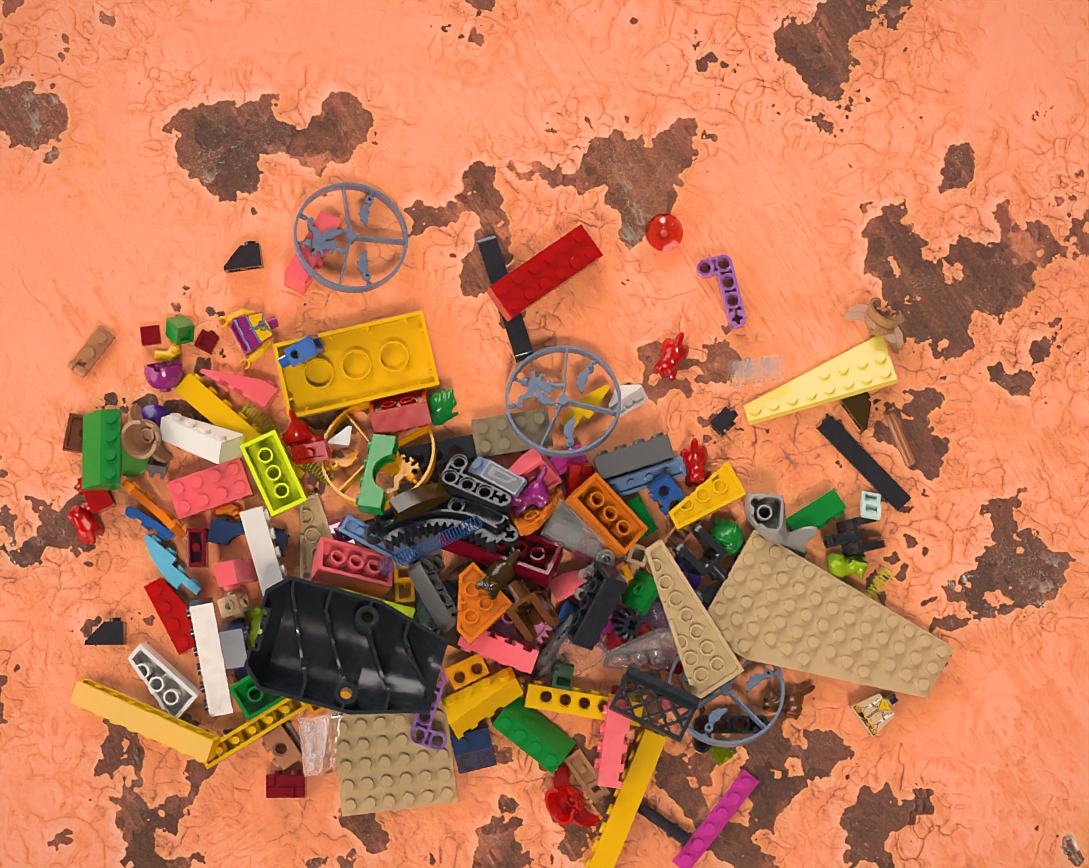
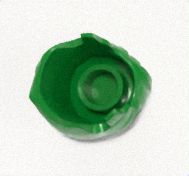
M441 389L429 395L428 402L432 425H443L446 421L459 415L458 411L452 413V409L457 405L453 389Z
M715 517L712 522L713 526L711 527L710 535L727 550L728 553L726 555L739 554L745 544L741 528L734 520Z

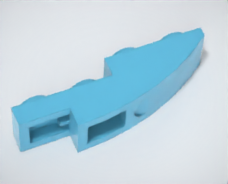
M146 534L144 538L150 556L168 582L176 589H180L182 585H185L194 594L200 595L204 590L200 587L202 583L195 577L190 579L186 575L187 571L179 564L177 567L175 566L179 560L176 557L177 552L169 546L167 549L162 546L161 543L163 541L155 534L152 536Z

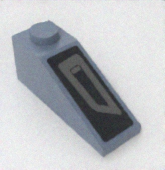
M477 456L467 471L473 478L501 489L515 497H518L528 482L526 479L495 462Z

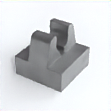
M151 456L147 463L146 471L149 472L150 478H153L155 473H160V479L163 480L170 463L158 462Z

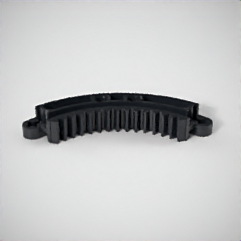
M449 498L430 509V511L420 516H417L415 513L401 522L389 508L384 511V515L374 516L375 523L368 526L364 532L368 544L377 545L383 542L385 549L392 552L394 551V546L400 548L401 542L406 545L407 539L414 542L416 536L419 540L422 538V535L429 538L431 533L433 536H436V534L442 533L449 528H452L456 537L459 538L458 536H461V533L457 527L458 524L463 534L462 536H464L463 540L469 537L471 543L476 541L477 546L482 544V549L487 548L488 553L497 551L499 543L507 547H514L519 543L518 530L510 524L507 516L484 504L461 498ZM474 516H477L481 520L480 526L477 518ZM474 517L477 526L481 529L477 530L476 532L470 533V535L464 536V531L466 533L467 529L470 531V528L466 522L467 519L471 518L473 526L476 528L474 520L472 519ZM468 520V523H469L471 529L473 530V526H472L470 520Z

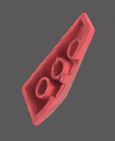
M207 369L200 370V373L267 411H269L280 392L276 388L277 384L268 379L264 382L255 378Z

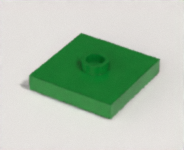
M639 569L622 594L621 604L631 609H637L639 614L645 616L659 595L653 576Z

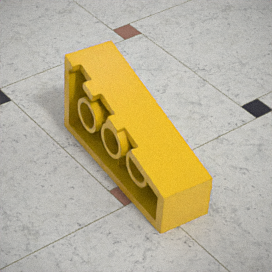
M510 666L441 699L448 722L459 740L464 736L463 733L469 728L473 730L486 716L490 718L494 715L496 709L499 707L504 708L523 695L524 692Z

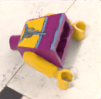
M240 309L229 314L228 317L220 316L218 318V321L226 320L225 325L220 327L223 329L230 327L244 355H249V358H243L239 362L240 364L245 360L248 362V366L244 370L250 369L252 362H256L265 355L271 345V338L274 336L272 329L279 326L274 316L266 320L262 312L256 313L253 310Z

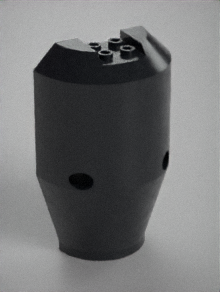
M289 576L265 590L260 608V614L263 615L260 623L262 633L257 634L254 644L255 648L249 646L244 667L258 691L348 715L416 713L430 715L431 704L449 638L438 635L382 600L298 577ZM363 615H370L373 620L366 623L361 617ZM341 692H349L352 696L349 699H344L341 696Z

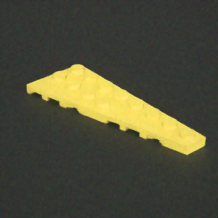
M876 336L744 405L749 425L898 383L884 337Z

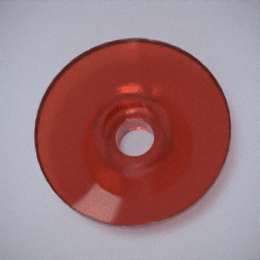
M665 213L658 214L647 223L645 236L647 242L654 249L670 251L680 244L683 238V227L675 216ZM663 230L666 231L667 236L662 237L660 235V232Z

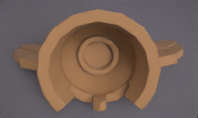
M874 297L870 300L869 304L858 303L846 310L847 314L844 317L847 321L858 320L865 323L870 336H883L887 339L892 348V353L898 355L899 350L903 349L905 334L900 324L905 320L904 315L898 314L894 320L889 315L891 313L890 309H887L885 312L877 309V307H881V298Z
M137 403L135 405L132 404L129 408V413H127L129 422L121 431V443L124 450L136 459H145L152 456L158 462L170 463L173 457L161 446L162 436L160 427L150 420L143 419L141 407Z

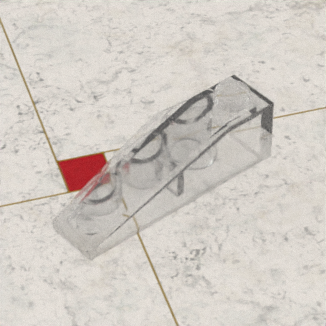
M670 627L652 630L607 651L603 666L624 669L630 665L639 670L647 668L649 672L671 670L678 651Z
M601 638L593 650L574 645L569 639H566L547 662L546 666L543 665L530 683L532 684L533 680L544 682V686L551 687L555 661L574 664L572 677H577L589 667L596 666L609 652V648Z

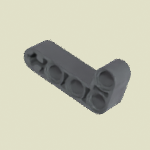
M438 556L423 557L408 569V575L437 627L441 631L447 632L457 624L458 610L438 576L444 570L445 565Z

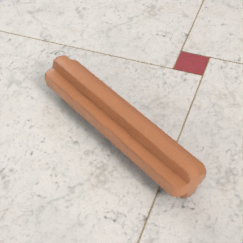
M895 413L886 414V422L905 466L909 467L915 464L916 461Z

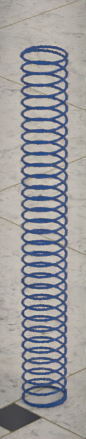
M473 517L472 519L474 520V523H475V525H476V528H475V529H476V531H477V530H479V529H477L478 526H477L476 521H475V519H474V517ZM470 518V519H467V521H466L467 524H468V526H469V528H470V531L467 529V533H466L467 535H470V533H473V532H471L472 529H471V527H470V525H469V523H468V520H470V522H471V524H472V526H473V523H472V521H471V518ZM458 524L457 527H458V529H459V531H460V533H461V536H460V538H457V540H458V539H461V537H462V535H463L462 532H461V530H460V528H459V524ZM449 532V534H450V536H451V539H453L454 541H457V540H455V539L452 537L451 533ZM440 533L435 536L439 546L436 544L434 536L430 537V539L427 538V544L430 548V551L427 549V554H430L431 550H438L437 547L442 548L437 538V535H439L442 541ZM431 538H433V541L436 544V548L433 546ZM428 539L430 540V542H431V544H432V546H433V549H431V547H430V545H429V543H428ZM403 550V551H405V553H406L408 559L411 560V559L409 558V556H408L406 550ZM403 551L397 553V554H399L400 559L402 560V563H405V562H403V559H402V557H401V555H400V553H402V555H403L405 561H407L405 555L403 554ZM397 554L391 556L396 563V567L391 557L389 559L393 568H391L388 558L384 559L386 574L392 572L391 569L396 570L402 567L400 566L401 563ZM394 556H396V558H397V560H398V562H399V565H397V562H396ZM385 560H387V563L390 566V570L388 569Z

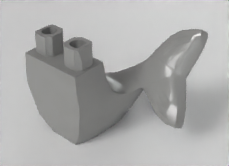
M770 493L746 494L744 514L756 531L767 540L780 544L805 559V545L817 533L816 527H803L787 532L783 495Z

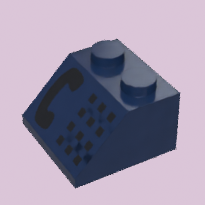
M488 727L463 733L464 736L459 740L456 735L450 736L459 774L497 765Z

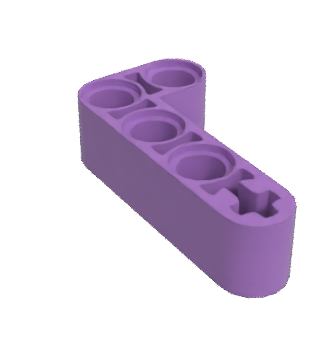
M719 255L700 260L696 267L697 276L702 279L717 277L727 323L734 330L740 329L745 324L746 315L732 259L727 255ZM721 260L726 261L728 268L721 269L718 262ZM707 265L710 268V271L708 273H702L700 271V266ZM730 279L733 283V286L728 288L723 285V280ZM734 297L737 300V305H729L727 299ZM735 310H737V318H741L739 324H737L736 321H732L735 317Z
M441 670L439 674H441L440 678L443 681L438 682L436 687L440 688V692L437 690L434 692L437 700L431 704V718L429 721L424 722L420 719V713H417L410 732V738L414 743L434 750L442 749L447 743V738L442 732L431 729L446 683V675ZM417 729L423 730L425 734L423 740L415 739L414 732ZM439 735L443 738L441 746L433 744L432 739L434 736Z

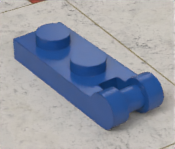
M132 506L126 508L125 514L127 517L139 519L142 521L141 526L149 531L152 528L158 531L157 536L167 541L168 538L174 540L176 537L169 528Z

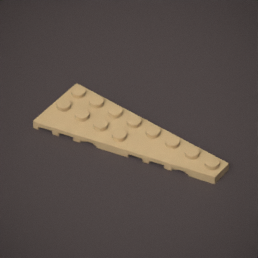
M659 539L644 549L691 694L702 699L743 672L744 669L663 541Z

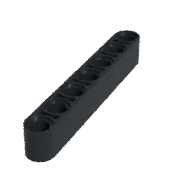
M495 233L476 239L491 285L508 274ZM501 314L517 363L521 362L534 353L522 315L520 314L507 322Z

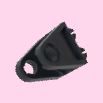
M864 517L837 522L838 534H832V536H825L823 538L825 548L841 545L844 556L885 548L886 544L884 540L862 544L858 535V526L879 521Z
M696 523L690 530L703 548V556L698 560L683 544L679 545L678 543L672 547V550L689 574L703 577L708 574L711 580L719 579L720 582H723L729 577V573L720 564V560L728 552L701 525Z

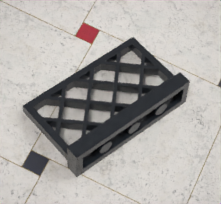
M629 665L609 710L681 743L701 698ZM626 682L634 684L636 691L627 693L624 687ZM642 692H652L654 699L645 702ZM638 694L641 703L632 706L628 697ZM626 699L627 708L621 709L615 706L617 700ZM667 699L671 702L672 707L662 710L659 701ZM656 702L659 712L649 714L646 705ZM643 707L646 716H635L633 709ZM684 707L691 711L689 716L680 718L677 709ZM674 711L677 720L668 723L664 714ZM661 715L664 724L659 726L653 724L651 718ZM679 723L682 730L680 735L672 733L669 726Z

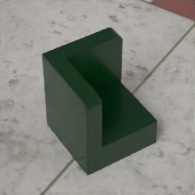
M555 661L551 688L571 690L574 664Z

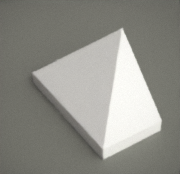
M619 385L621 391L619 418L649 400L641 385ZM616 388L609 402L610 409L615 411L618 408Z
M347 426L331 438L328 444L348 448L352 426Z

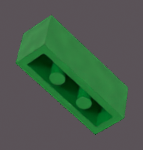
M832 489L786 519V526L790 532L809 526L820 530L828 525L826 522L828 519L833 517L835 520L844 514L842 510L846 509V506L836 491Z

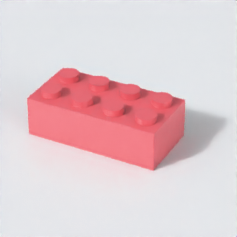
M240 457L167 482L179 520H185L214 510V508L255 495L244 462Z

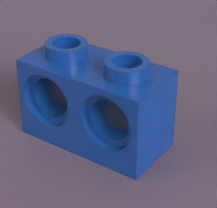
M662 472L646 485L650 490L648 495L654 502H659L661 506L658 508L665 516L669 515V512L686 498L672 478L665 472ZM665 486L664 491L659 493L660 487ZM676 500L675 504L669 507L671 501Z

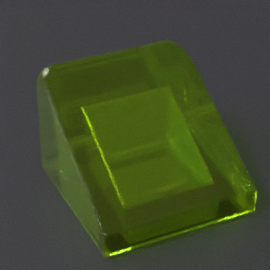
M713 746L709 749V753L718 766L734 757L729 747Z

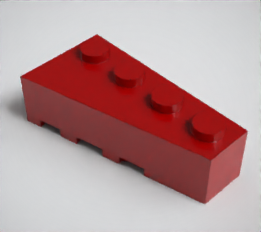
M160 577L143 586L178 654L184 655L193 650L196 640L191 638L189 627L193 626L192 619L188 620L186 608H189V605L184 602L164 578Z

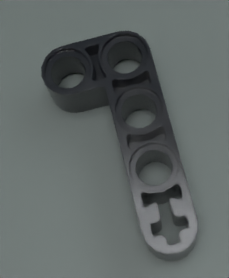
M461 454L454 455L441 475L442 485L448 493L457 498L484 504L505 516L508 515L511 511L510 494L468 476V460L466 456Z
M709 715L695 717L692 728L702 735L706 733L704 730H699L696 724L699 719H704L709 723ZM722 715L720 719L725 720L726 727L723 730H719L715 722L711 733L757 734L762 729L759 730L758 727L751 726L752 730H749L750 717L748 715ZM756 715L759 719H761V722L765 723V726L769 724L767 718H765L764 716ZM738 719L745 721L746 725L742 730H738L735 726ZM692 736L693 748L700 753L709 751L711 745L707 744L706 748L698 749V739Z

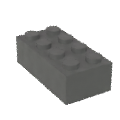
M657 433L652 435L651 439L647 441L642 438L633 441V445L626 447V444L615 447L612 452L608 453L607 450L596 453L593 462L597 474L603 480H607L673 459L675 455L668 434Z

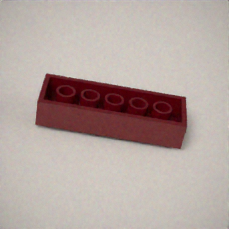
M445 534V539L450 544L441 548L487 566H491L496 560H506L515 550L520 549V555L513 564L515 576L545 587L549 586L563 557V544L535 534L523 536L519 534V543L516 546L507 547L499 543L497 551L488 553L487 548L482 549V544L477 546L476 541L471 543L469 537L466 540H463L461 537V539L451 543Z

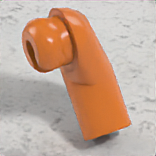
M232 503L214 508L216 516L220 517L227 514L235 520L241 519L240 512L242 509Z

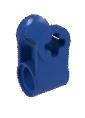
M566 599L558 613L560 624L564 623L571 613L575 614V611H579L580 606ZM552 626L553 632L556 634L558 627Z

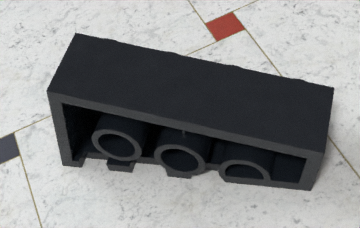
M597 560L593 564V567H595L594 574L589 576L586 582L589 584L585 595L582 594L579 600L580 610L575 611L567 632V637L572 644L589 650H593L594 646L599 642L600 635L608 625L609 617L616 609L617 602L625 592L627 582L614 566Z

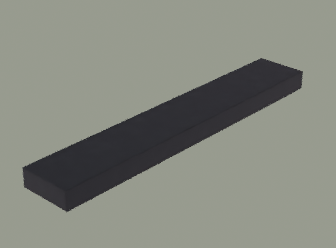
M832 416L817 428L825 439L896 511H899L911 499L897 482Z

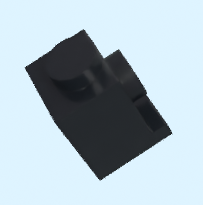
M725 406L708 425L722 438L726 434L724 430L729 431L736 424L734 420L738 414L731 407L728 409Z

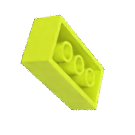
M272 430L240 445L241 451L272 517L275 518L309 502L278 431Z

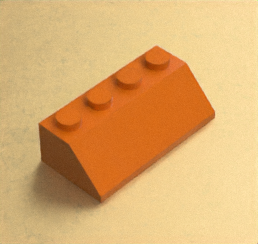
M597 472L576 488L563 502L606 549L614 553L615 559L625 555L649 529Z

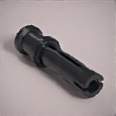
M645 802L637 810V813L666 832L668 838L672 837L679 842L682 848L693 834L686 832L679 827V823L671 822Z

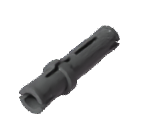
M571 613L563 625L557 628L556 634L537 656L536 660L540 664L546 666L563 642L569 639L567 637L568 629L562 637L560 636L567 627H570L574 614ZM556 642L555 646H554V647L551 649V651L548 653L549 649H550V648L553 646V644Z

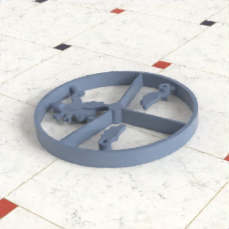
M337 183L316 191L304 202L297 214L293 227V246L303 269L318 283L339 292L363 293L379 288L398 272L408 248V231L401 212L383 193L363 184ZM341 190L347 229L343 231L336 228L327 229L321 236L320 231L311 225L314 223V218H308L302 213L316 198L332 191ZM346 190H355L369 194L365 199V204L359 209L360 212L358 213L360 221L363 222L365 227L368 226L369 207L373 204L375 197L393 212L400 224L403 239L356 235L351 230ZM299 218L307 220V228L312 232L313 240L298 241L297 225ZM343 233L346 234L345 242L348 244L347 249L337 247L339 243H336V239H332ZM355 241L403 246L400 262L385 278L375 283L369 281L372 275L367 271L368 261L367 251L365 250L362 255H359L357 265L359 271L363 273L362 279L366 281V285H341L349 248ZM299 245H305V248H313L314 252L311 253V256L315 258L317 257V252H320L321 257H326L323 250L327 252L330 250V254H333L334 250L345 254L339 284L329 281L315 272L303 257Z
M552 346L531 354L516 367L506 388V414L509 424L517 437L534 451L552 457H575L594 450L611 435L620 416L621 391L615 374L597 355L579 347ZM566 353L564 383L551 384V379H548V383L546 380L541 381V378L546 375L540 373V376L536 378V370L530 372L533 377L532 379L517 378L522 369L532 361L548 354ZM568 353L578 354L592 360V364H587L586 370L579 373V377L576 378V386L581 393H583L588 381V375L594 372V365H600L607 372L616 388L618 396L617 411L568 400V396L565 395ZM514 381L521 383V386L528 387L527 393L519 396L517 405L515 403L508 404L510 390ZM553 388H562L563 394L558 397V403L554 404L547 394L550 395V391L554 392ZM534 393L535 399H538L539 403H543L545 406L554 405L557 409L540 446L527 439L519 431L509 409L516 407L522 408V400L532 398ZM568 405L615 416L611 426L604 435L586 447L573 449L574 440L572 434L574 433L576 417L567 421L563 427V434L567 438L566 447L568 451H556L543 447L561 409L566 408Z
M679 655L676 657L670 670L669 684H671L672 674L677 663L681 661ZM746 660L744 662V664L742 665L743 669L750 660ZM772 665L773 671L766 669L764 674L755 673L746 682V692H749L753 687L759 685L760 681L770 679L772 675H777L781 693L780 704L775 717L767 726L731 691V685L738 675L732 678L731 681L729 680L723 684L720 691L714 695L712 692L707 695L709 698L699 703L696 709L698 710L720 695L729 696L762 731L749 738L737 741H721L709 738L708 733L713 731L714 723L718 722L721 716L728 711L727 708H717L716 711L711 712L708 717L709 723L704 727L706 733L703 735L688 726L686 731L694 738L717 747L743 746L762 737L774 725L783 706L785 684L780 667ZM682 675V678H684L683 681L685 682V680L687 679L686 675ZM688 710L681 715L679 714L680 718L688 716L691 711ZM672 711L674 717H675L676 720H677V717H676V715H675V712Z

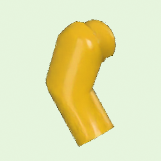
M172 343L167 351L155 350L154 359L173 361L180 355L182 348L180 345Z

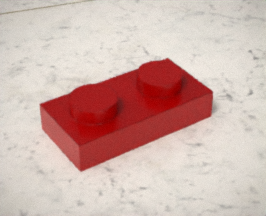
M327 439L296 444L290 447L295 465L326 460L332 457Z

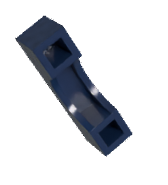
M217 516V520L211 519L207 542L229 546L234 538L245 534L242 521L236 520V523L228 522L229 518ZM274 527L276 539H274L275 546H279L282 557H285L289 534L285 533V529Z

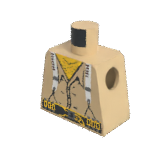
M875 693L849 707L870 737H874L895 716L891 707L899 701L893 693L884 699L880 693Z

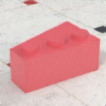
M248 558L245 561L243 559L230 560L213 565L218 588H222L224 591L240 590L241 585L259 581L253 559Z

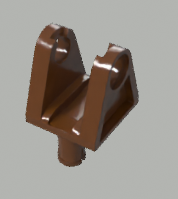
M516 580L507 586L515 599V604L505 611L528 642L531 643L538 637L527 612L530 604L535 606L549 627H556L560 624L558 615L546 590L533 591L531 593L525 580L519 582Z

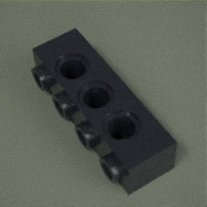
M472 434L435 442L436 451H441L443 458L435 462L434 470H436V466L444 465V468H446L453 457L451 450L454 447L462 449L461 455L466 456L468 463L474 462V459L477 458ZM432 442L398 449L399 456L404 454L406 457H403V459H405V463H408L410 457L414 459L418 454L423 455L424 462L418 466L420 467L419 470L425 469L426 472L431 460ZM417 469L412 470L414 474H418Z

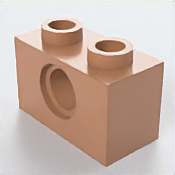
M283 724L262 737L264 741L262 745L268 753L271 751L275 757L272 760L278 769L282 767L285 770L304 757V754ZM279 743H284L287 747L284 754L277 751Z

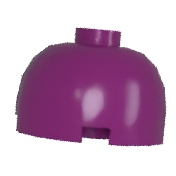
M172 361V365L166 362L147 364L144 366L146 381L151 387L160 389V392H170L171 388L176 387L182 380L183 364Z

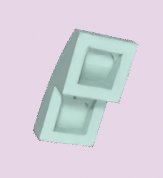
M862 491L860 497L861 517L880 521L881 494Z

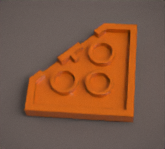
M558 485L549 490V502L542 508L532 504L525 512L516 515L514 514L516 507L511 505V511L508 516L520 536L530 535L539 529L565 499Z
M474 562L459 574L457 631L470 645L505 614L507 608L513 605L501 590L496 599L490 600L487 591L476 589L475 584L486 575Z

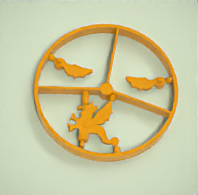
M369 403L352 406L341 413L329 426L323 439L329 441L339 425L348 419L368 444L369 439L350 416L368 409ZM429 425L397 440L399 443L398 447L429 432L432 442L431 460L428 469L419 482L416 481L417 477L412 472L413 469H420L419 463L411 466L414 462L412 457L409 458L410 461L408 463H405L403 457L406 456L404 454L399 456V451H397L395 462L381 468V471L385 472L386 475L394 476V488L387 490L389 499L395 497L393 494L398 491L400 481L405 477L410 483L413 482L415 484L413 488L426 485L431 477L436 462V444ZM355 450L341 461L332 460L330 466H325V460H321L323 474L331 489L342 500L358 507L356 500L346 496L344 493L365 472L364 464L339 490L332 484L326 471L330 469L337 470L339 466L348 468L349 465H353L357 460L359 451ZM389 500L386 501L385 509L390 508Z

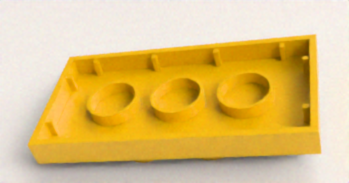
M423 310L315 334L318 335L326 352L296 367L289 365L283 369L278 358L285 355L284 349L305 337L272 344L288 417L289 409H293L298 418H303L440 386Z

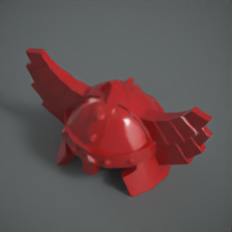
M566 764L563 767L559 766L551 778L552 789H548L545 793L544 800L549 814L557 823L563 826L570 825L571 822H574L581 828L596 826V823H600V818L584 807L583 792L571 786L569 767Z

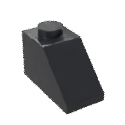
M256 241L244 242V245H240L224 265L225 273L263 269L261 245L256 243Z
M110 618V621L103 622L85 640V645H127V622L121 621V618Z

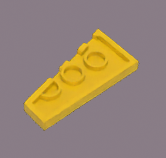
M729 461L669 512V516L677 531L746 496V492Z

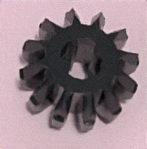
M626 607L624 610H618V616H613L616 620L611 625L615 627L613 632L618 634V638L627 641L639 638L638 632H643L641 626L645 625V623L641 621L644 616L639 614L637 609Z

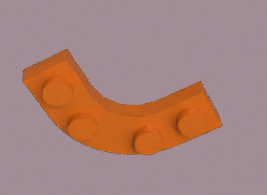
M127 479L124 480L121 485L132 496L147 507L180 539L185 537L186 532L182 529L184 525L176 518L174 519L175 516L167 509L163 511L153 502L155 498L147 491L143 493V488L135 481L131 483Z

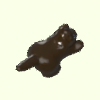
M520 549L515 550L506 560H496L488 568L487 575L475 584L476 589L487 591L490 600L496 599L502 587L507 588L510 583L514 582L515 570L513 564L520 555Z

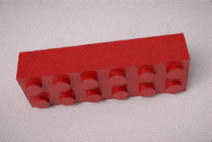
M580 224L489 286L486 293L506 321L509 322L594 264L603 254L582 224Z

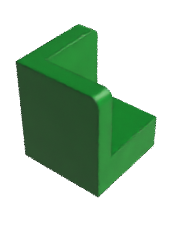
M184 315L166 319L165 335L176 345L194 341L195 325Z

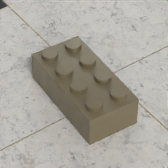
M541 408L510 413L519 431L527 439L540 446L550 425L548 409ZM507 414L471 420L477 456L491 458L531 450L514 433L509 424ZM551 432L543 446L544 448H553Z

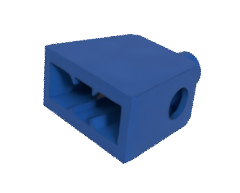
M309 335L284 349L285 355L278 358V361L283 369L289 365L296 367L321 355L326 350L318 335Z

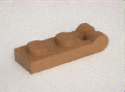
M99 325L77 355L69 362L67 368L71 371H76L82 379L85 378L116 337ZM81 360H84L86 362V365L84 367L79 365Z
M580 748L564 759L594 804L598 803L599 799L604 795L608 796L610 794L607 787L599 786L600 789L595 793L592 791L591 788L598 785L597 773Z

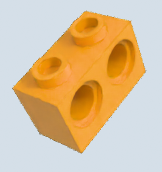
M479 653L445 669L454 690H462L470 686L469 683L475 680L477 682L481 681L490 674L483 657L478 655ZM475 663H479L483 667V671L478 675L472 672V666ZM457 672H463L465 674L464 682L457 683L454 675Z

